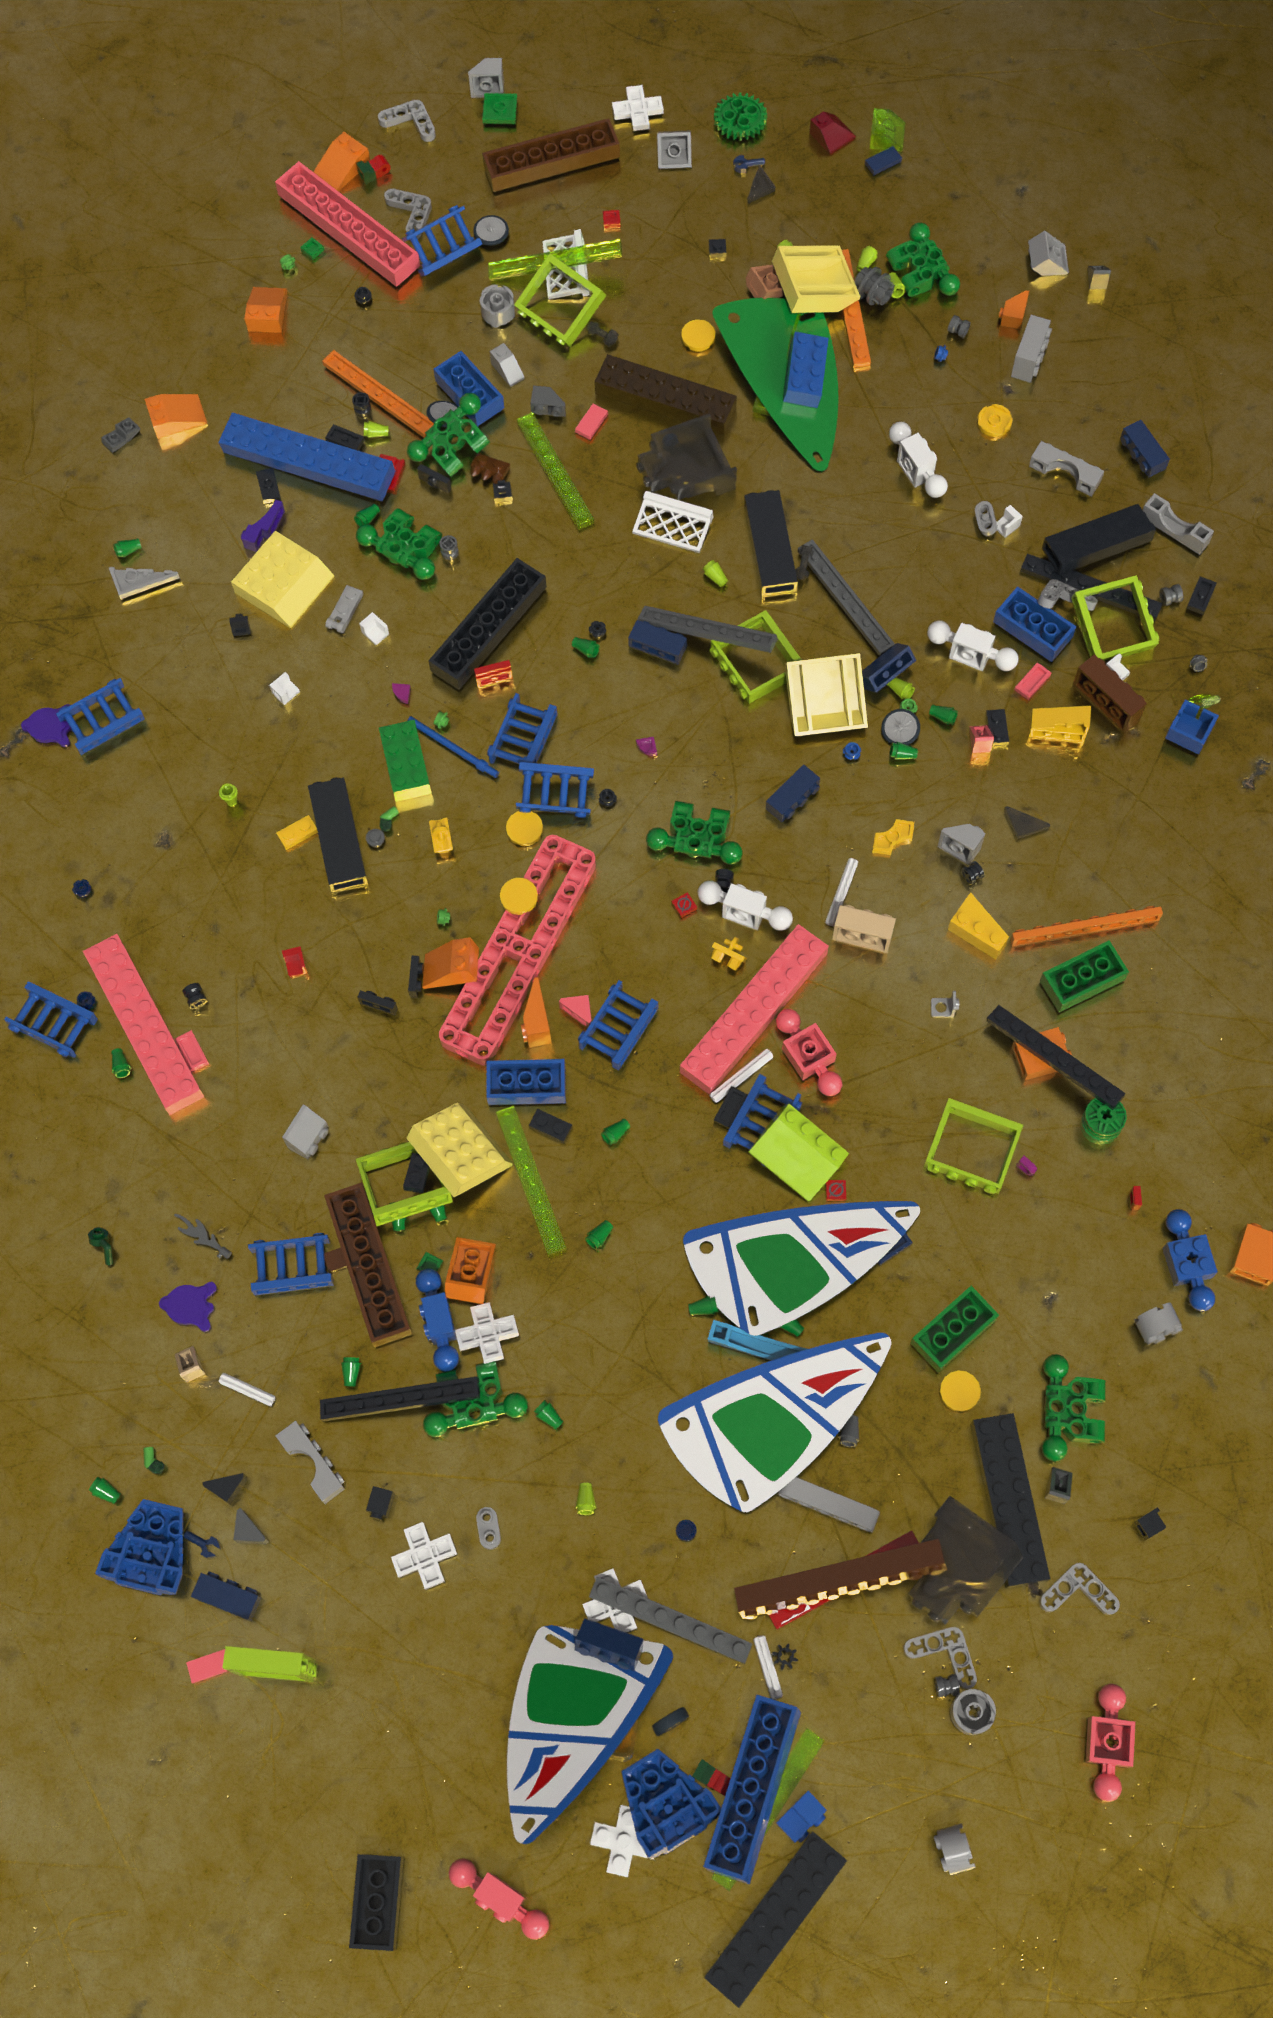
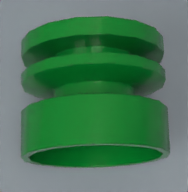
M1094 1098L1087 1105L1080 1120V1129L1084 1137L1098 1145L1113 1142L1125 1126L1127 1120L1126 1110L1121 1102L1112 1110Z

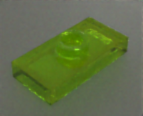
M1201 694L1188 699V701L1200 706V709L1208 708L1212 704L1221 702L1220 697L1213 694Z

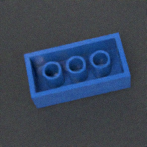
M794 332L790 346L783 402L814 408L818 407L822 396L829 338Z
M462 351L433 369L435 382L458 407L462 395L474 393L479 396L481 400L480 410L474 415H467L477 426L504 409L503 395Z
M1018 586L996 610L993 621L1051 662L1073 638L1077 627L1052 609L1039 605L1037 599Z
M565 1060L487 1061L486 1098L488 1105L566 1103Z

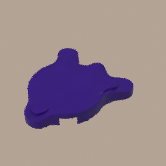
M61 708L38 709L21 723L23 731L29 733L40 743L55 742L62 747H67L70 744L67 733L71 730V727L65 720L60 722L56 715Z
M208 1282L200 1287L192 1285L178 1286L167 1296L160 1299L159 1306L177 1324L195 1325L201 1331L208 1332L211 1328L208 1316L214 1310V1305L207 1302V1299L216 1292L217 1286L214 1282Z

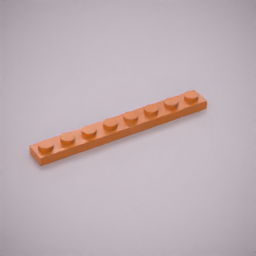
M849 249L842 250V253L849 267L853 280L855 281ZM859 300L842 309L853 368L871 366Z
M335 350L322 361L326 368L358 391L366 393L369 399L423 438L427 436L425 432L434 423Z
M1148 906L1143 910L1136 911V909H1131L1121 914L1115 912L1104 917L1092 916L1088 920L1082 921L1075 919L1065 924L1058 922L1048 927L1037 926L1032 930L1025 931V929H1019L1012 933L1010 942L1011 946L1014 947L1159 921L1163 912L1161 907Z

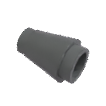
M851 1415L843 1426L839 1436L841 1445L856 1447L859 1442V1418L857 1416Z

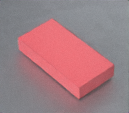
M592 404L575 428V433L591 440L607 417L608 411Z
M1037 662L1015 686L1014 690L1029 700L1052 673Z
M192 1030L174 1039L191 1072L209 1064Z
M225 1649L186 1662L193 1684L228 1672L222 1669Z

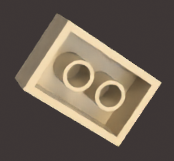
M840 905L832 940L888 953L896 918H892L888 914H875L867 909H855L851 905Z

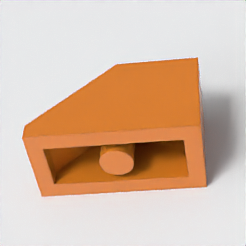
M1026 290L1005 302L1004 308L1001 307L999 318H1002L1000 326L1021 329L1029 291Z

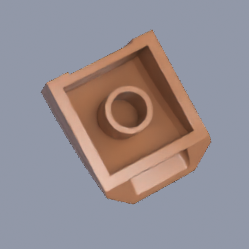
M773 264L750 268L746 276V287L749 288L754 298H780L785 295Z

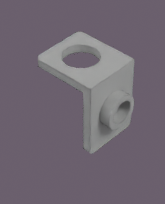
M956 991L952 992L951 998L931 999L932 1017H954L955 1011L959 1010V998H956ZM936 1004H945L946 1011L938 1012L935 1008Z

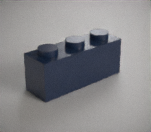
M1142 420L1123 428L1120 437L1121 442L1128 448L1131 457L1138 462L1141 471L1145 472L1148 478L1167 468L1170 460Z
M636 620L628 637L629 647L678 665L687 648V638L679 633L674 634L663 627L658 628L646 621Z
M896 643L863 669L864 689L878 692L917 661L909 645Z
M803 764L766 801L765 809L780 822H783L786 818L790 819L795 813V809L798 806L802 807L806 803L807 798L819 790L820 777Z
M209 1571L207 1575L200 1574L191 1594L192 1598L252 1622L261 1601V1597L257 1595V1590L247 1586L243 1590L238 1588L239 1583L229 1579L223 1582L218 1580L219 1575Z
M584 1618L575 1639V1651L584 1656H592L605 1663L609 1662L618 1665L622 1669L634 1671L643 1651L644 1639Z

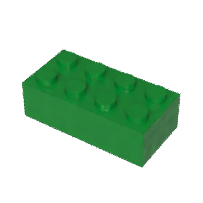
M415 720L379 727L395 801L432 794Z
M1110 940L1043 972L1040 983L1060 1013L1124 981L1129 971Z
M970 1286L912 1338L910 1344L939 1373L998 1319L999 1314Z

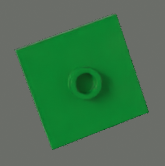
M484 93L483 123L516 124L517 94Z

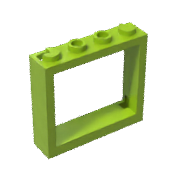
M549 253L514 306L518 309L517 313L522 317L526 318L528 316L531 318L530 322L536 327L542 326L544 328L542 331L550 337L552 334L556 336L555 340L562 345L567 344L571 347L606 297V294ZM553 267L592 293V296L565 335L526 308Z
M1137 575L1077 591L1072 595V603L1090 657L1095 654L1098 658L1107 662L1119 653L1122 657L1153 649L1159 644V635L1154 630V620L1148 612V601L1143 596V586L1141 581L1138 580ZM1130 585L1148 641L1102 653L1084 597Z
M766 610L738 625L753 630L763 627L767 633L776 634L778 640L775 645L787 662L802 661ZM711 640V655L719 660L721 669L728 673L730 682L738 687L740 696L746 699L749 704L787 683L786 672L757 688L750 690L722 651V648L729 644Z
M949 1098L924 1167L933 1173H943L949 1179L965 1181V1184L968 1186L984 1188V1191L987 1193L999 1194L1023 1124ZM949 1113L1012 1135L997 1182L933 1160Z
M404 1142L398 1146L385 1148L379 1152L356 1158L376 1226L453 1202L451 1193L440 1181L442 1188L377 1208L366 1172L411 1158L412 1153L419 1154L410 1142Z
M226 1646L222 1669L241 1676L313 1682V1677H317L318 1664H315L316 1660L304 1653Z

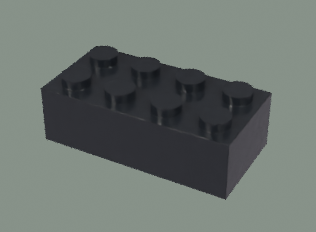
M357 1855L349 1948L396 1950L404 1857Z

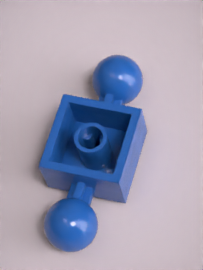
M1175 1209L1167 1215L1166 1226L1170 1232L1177 1235L1178 1240L1167 1242L1162 1248L1174 1286L1191 1283L1193 1288L1189 1294L1191 1306L1198 1311H1207L1215 1303V1294L1211 1288L1204 1285L1203 1280L1211 1279L1218 1273L1206 1234L1189 1237L1188 1230L1191 1228L1192 1219L1185 1210Z
M423 1269L416 1277V1286L426 1296L421 1298L422 1305H419L421 1317L427 1323L423 1324L425 1335L428 1341L431 1340L433 1345H437L433 1355L435 1366L441 1371H450L457 1366L459 1354L454 1347L449 1346L450 1341L457 1340L449 1302L445 1292L437 1294V1290L441 1286L439 1273L434 1269Z

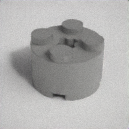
M490 285L481 293V315L492 327L507 324L515 317L514 296L512 291L506 286Z
M1171 1303L1163 1304V1309L1155 1307L1139 1315L1138 1319H1134L1144 1341L1148 1345L1152 1343L1157 1344L1165 1340V1336L1175 1335L1183 1331L1182 1324Z
M969 1689L955 1697L950 1707V1716L953 1724L964 1734L977 1735L983 1733L992 1726L995 1720L996 1707L994 1701L988 1694L980 1690ZM970 1706L972 1709H977L976 1718L973 1715H969Z
M962 1823L937 1830L938 1835L934 1836L937 1849H942L944 1858H941L944 1872L949 1871L950 1875L976 1868L975 1864H970L969 1859H973L966 1834L960 1833L959 1830L963 1828Z

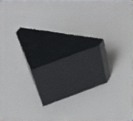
M244 1473L202 1483L207 1490L231 1505L246 1483L247 1476Z

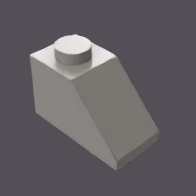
M504 343L490 351L491 364L510 387L525 379L514 354Z

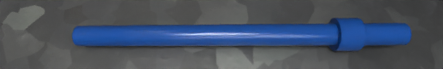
M412 716L408 718L407 721L415 720L417 729L474 764L481 772L485 771L494 778H497L499 772L489 766V763L485 760L476 758Z

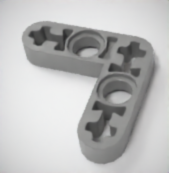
M413 100L383 110L378 114L379 124L382 127H391L413 119L423 141L430 142L435 139L434 126L420 100ZM398 112H405L403 116L397 115ZM426 119V122L419 123L418 120Z
M388 189L385 192V202L388 206L412 211L406 226V232L415 228V226L416 230L426 225L432 208L429 197L397 189ZM411 199L412 202L407 204L404 203V200ZM416 216L423 217L421 220H415L414 218ZM422 233L416 236L417 239L421 237Z
M1051 579L1041 592L1038 604L1045 608H1052L1059 598L1072 603V595L1081 590L1061 581ZM1092 595L1084 597L1088 610H1094L1098 600Z
M1076 1563L1070 1567L1041 1596L1039 1601L1040 1607L1044 1611L1053 1612L1079 1588L1106 1615L1116 1613L1120 1606L1119 1600L1082 1563ZM1075 1568L1083 1570L1082 1575L1085 1579L1089 1576L1091 1577V1580L1086 1582L1084 1586L1081 1584L1084 1582V1579L1080 1576L1078 1578L1074 1576L1076 1573ZM1060 1582H1067L1069 1584L1070 1591L1068 1593L1060 1592ZM1091 1583H1096L1099 1586L1100 1591L1097 1595H1092L1089 1592L1088 1587ZM1104 1592L1107 1594L1104 1596L1105 1600L1108 1602L1112 1600L1114 1602L1112 1605L1113 1610L1105 1608L1106 1602L1103 1599L1099 1602L1097 1601V1598L1102 1596ZM1056 1593L1059 1597L1053 1601L1054 1607L1051 1605L1047 1607L1045 1605L1047 1602L1045 1597L1049 1599Z
M950 1627L912 1638L904 1644V1653L910 1659H917L947 1650L954 1674L957 1675L959 1686L965 1690L975 1686L977 1676L964 1635L959 1628ZM951 1631L959 1635V1638L956 1639L957 1643L949 1640L945 1642L947 1646H943V1639L940 1634L943 1633L944 1638L949 1637ZM930 1637H936L939 1640V1647L937 1649H931L928 1646L927 1642ZM920 1640H924L923 1643L927 1652L924 1653L923 1648L918 1649L916 1655H913V1652H908L910 1643L918 1646L922 1644ZM957 1652L965 1654L966 1661L964 1664H957L955 1662L954 1656ZM969 1665L970 1669L965 1671L967 1676L972 1677V1680L969 1682L970 1685H967L966 1682L962 1683L961 1679L964 1677L963 1670L958 1672L957 1668H964Z

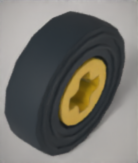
M681 1707L653 1724L652 1728L655 1734L660 1736L685 1721L689 1715L686 1709Z

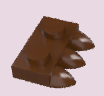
M478 453L471 463L470 474L474 477L481 473L482 480L492 477L493 483L497 484L498 481L505 478L510 470V463Z

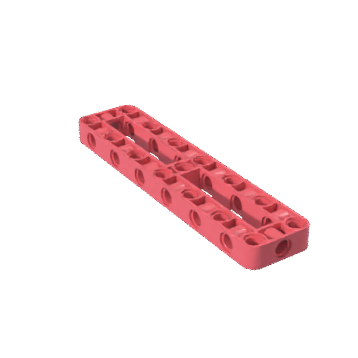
M549 835L544 839L523 877L534 884L537 894H541L555 863L562 862L571 866L531 941L517 935L521 925H524L530 912L516 915L505 910L478 960L477 982L465 983L439 1031V1039L445 1049L480 1065H487V1061L494 1059L532 988L534 978L538 977L595 871L596 859L595 854L591 850L557 835ZM551 845L557 846L555 849H550L549 847ZM584 860H590V861H591V862L588 863V864L582 863ZM534 876H539V877H541V878L538 879V880H533V879H532ZM567 891L574 892L572 895L565 894ZM551 922L557 923V925L554 927H551L548 924ZM499 939H506L504 943L497 942ZM517 946L523 947L520 951L514 950ZM533 954L540 955V957L536 959L532 958L531 956ZM508 956L519 961V964L479 1038L464 1030L477 1012L486 989L490 988L499 971L498 967L503 958ZM483 970L489 971L487 975L480 974ZM516 986L523 987L520 991L514 990ZM466 1002L471 1003V1006L467 1008L462 1005ZM499 1018L506 1019L503 1023L496 1022ZM447 1035L454 1036L451 1040H445ZM480 1051H488V1054L485 1056L479 1055Z

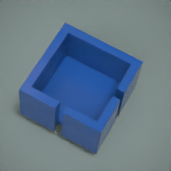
M1185 699L1165 739L1199 754L1219 715L1204 708L1199 719H1196L1195 717L1200 706Z

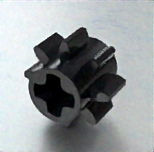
M789 1644L785 1648L778 1645L777 1649L779 1652H772L771 1654L776 1657L772 1664L776 1665L778 1663L780 1671L784 1669V1666L791 1670V1662L798 1661L797 1658H794V1653L797 1650L792 1651L789 1649ZM782 1652H783L784 1655H785V1654H788V1655H789V1658L787 1659V1661H786V1660H783V1661H782V1660L780 1659V1657L782 1656Z

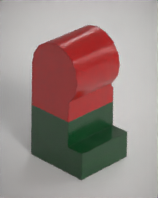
M377 155L365 163L363 161L356 163L358 175L365 185L386 175L391 169L390 164L383 155Z
M703 1759L692 1776L723 1796L726 1795L731 1779Z

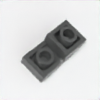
M128 417L117 423L114 431L101 437L102 443L113 453L128 443L140 431V427Z

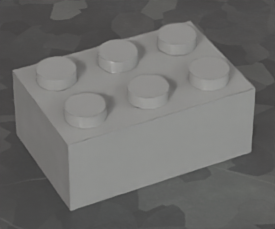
M1034 315L1030 316L1015 356L1011 377L1031 383L1033 376H1037L1039 365L1044 357V351L1047 349L1052 328H1049L1051 320Z

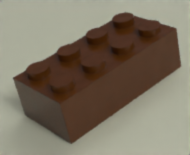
M1094 654L1078 667L1073 685L1123 733H1126L1140 721L1147 704L1145 699L1135 693L1128 683L1120 679L1118 674L1111 670L1103 659L1098 658Z

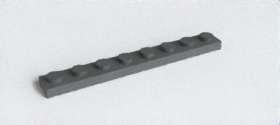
M813 539L798 548L800 556L877 654L881 656L894 646L895 643Z
M644 606L637 618L639 621L649 622L658 628L663 627L670 631L771 653L778 640L776 634Z
M596 1577L589 1598L745 1664L752 1643L599 1577Z

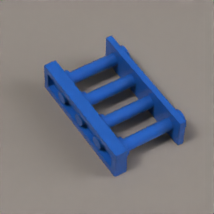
M455 205L448 209L449 213L416 231L413 228L405 233L406 236L402 238L403 242L411 240L422 262V268L418 270L420 276H426L482 245L480 238L474 239L471 237L459 213L465 209L464 206L458 207V205ZM451 216H454L465 239V244L461 247L459 244H456L445 222ZM437 224L440 225L451 247V252L446 255L442 252L431 230V227ZM424 231L436 254L437 260L432 263L430 260L428 261L416 237Z
M121 678L109 681L105 687L69 707H62L56 713L59 721L66 720L77 737L78 741L75 743V746L80 755L145 720L139 708L136 710L132 709L120 690L124 687ZM113 693L126 711L125 716L120 719L116 718L105 700V697ZM97 702L110 720L109 725L104 728L100 727L88 708ZM80 711L84 713L94 730L93 734L89 736H84L72 717Z
M515 693L514 698L509 700L508 712L494 744L488 748L487 755L489 756L490 763L494 764L496 757L518 764L520 762L537 763L557 717V706L550 704L547 710L542 711L521 704L519 694ZM516 711L542 718L541 726H534L513 719ZM510 725L535 733L534 741L529 742L508 735L507 732ZM503 741L527 748L529 751L528 756L521 757L500 750Z
M527 762L519 763V772H523L522 775H524L522 803H516V809H519V812L530 813L531 810L572 813L575 814V817L586 818V815H590L591 809H585L587 781H589V778H593L594 768ZM534 773L541 774V777H543L540 805L529 804L531 777L534 776ZM552 775H560L559 778H561L559 806L548 805L549 785ZM571 776L578 777V780H580L578 808L566 807L568 781L571 779Z
M618 980L616 985L613 984L608 991L609 996L586 1032L583 1030L578 1038L581 1050L585 1048L586 1044L591 1045L610 1056L612 1067L618 1071L658 1010V1001L651 999L649 1003L646 1002L644 1004L621 991L623 987L620 980ZM618 997L641 1010L642 1014L639 1019H634L612 1007L615 999ZM606 1013L629 1024L632 1028L629 1035L627 1033L624 1035L601 1022ZM598 1028L621 1041L622 1046L620 1049L613 1050L592 1038L595 1030Z
M28 981L24 988L29 993V998L15 1020L8 1017L4 1019L9 1025L8 1029L15 1033L20 1031L57 1049V1053L64 1057L69 1055L75 1058L76 1054L70 1047L83 1026L87 1025V1023L95 1025L98 1020L93 1012ZM39 999L44 1001L45 1006L32 1027L29 1028L22 1025L23 1020L35 1001ZM55 1007L61 1009V1014L49 1034L45 1036L39 1033L38 1030L51 1009ZM73 1015L77 1017L78 1021L64 1044L55 1041L54 1039L66 1019Z
M759 1074L723 1140V1146L730 1149L732 1144H739L750 1150L754 1143L741 1137V1134H739L741 1128L747 1127L759 1134H762L766 1129L750 1120L748 1117L750 1111H757L771 1119L775 1117L777 1112L759 1104V1101H757L760 1094H765L785 1105L790 1104L798 1111L803 1103L800 1101L801 1094L797 1093L795 1099L792 1100L768 1088L766 1077Z
M315 1233L312 1237L271 1242L257 1240L253 1244H248L251 1253H256L258 1280L255 1283H251L252 1293L254 1295L334 1286L331 1273L325 1270L323 1244H330L329 1236L324 1233ZM315 1245L318 1272L316 1275L308 1276L305 1271L304 1247ZM296 1248L298 1275L295 1278H288L286 1276L284 1249ZM276 1250L278 1277L276 1280L268 1281L265 1272L264 1252Z

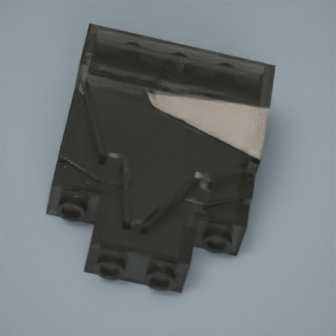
M710 414L651 434V442H649L651 450L639 454L638 462L636 463L638 472L643 474L644 485L649 487L651 493L669 487L671 493L675 494L677 500L685 497L691 498L708 491H713L718 496L736 489L737 468L730 467L710 427Z
M949 1496L935 1514V1525L921 1541L922 1543L935 1539L940 1540L947 1570L938 1575H923L908 1593L912 1599L911 1604L920 1611L922 1609L926 1610L930 1619L936 1623L940 1621L944 1625H946L958 1608L967 1615L972 1613L978 1617L1023 1559L1016 1542Z

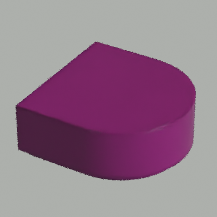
M1023 1156L1016 1164L1020 1170L1029 1176H1033L1037 1171V1167L1026 1156Z

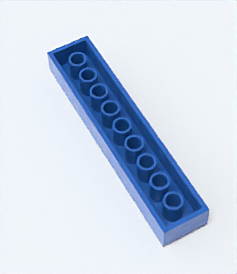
M231 413L219 440V444L226 454L382 502L396 472L390 460L236 413Z

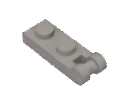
M346 585L331 616L326 621V628L337 629V632L344 633L364 595L362 590Z

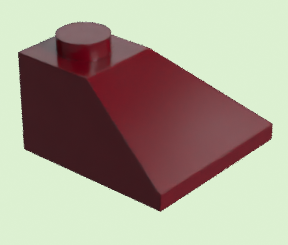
M823 111L810 119L809 133L829 154H832L856 138V135L835 114Z

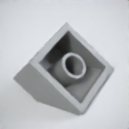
M485 58L468 72L471 98H484V93H504L502 58Z
M690 130L657 132L658 169L692 167Z
M1046 231L1028 241L1031 257L1030 265L1033 271L1042 276L1066 275L1069 273L1066 248L1062 242Z
M971 824L943 828L937 847L970 866L981 850L986 833L980 827Z
M302 1105L282 1138L288 1149L309 1159L311 1155L313 1156L316 1153L318 1143L326 1137L329 1129L324 1119L307 1106Z

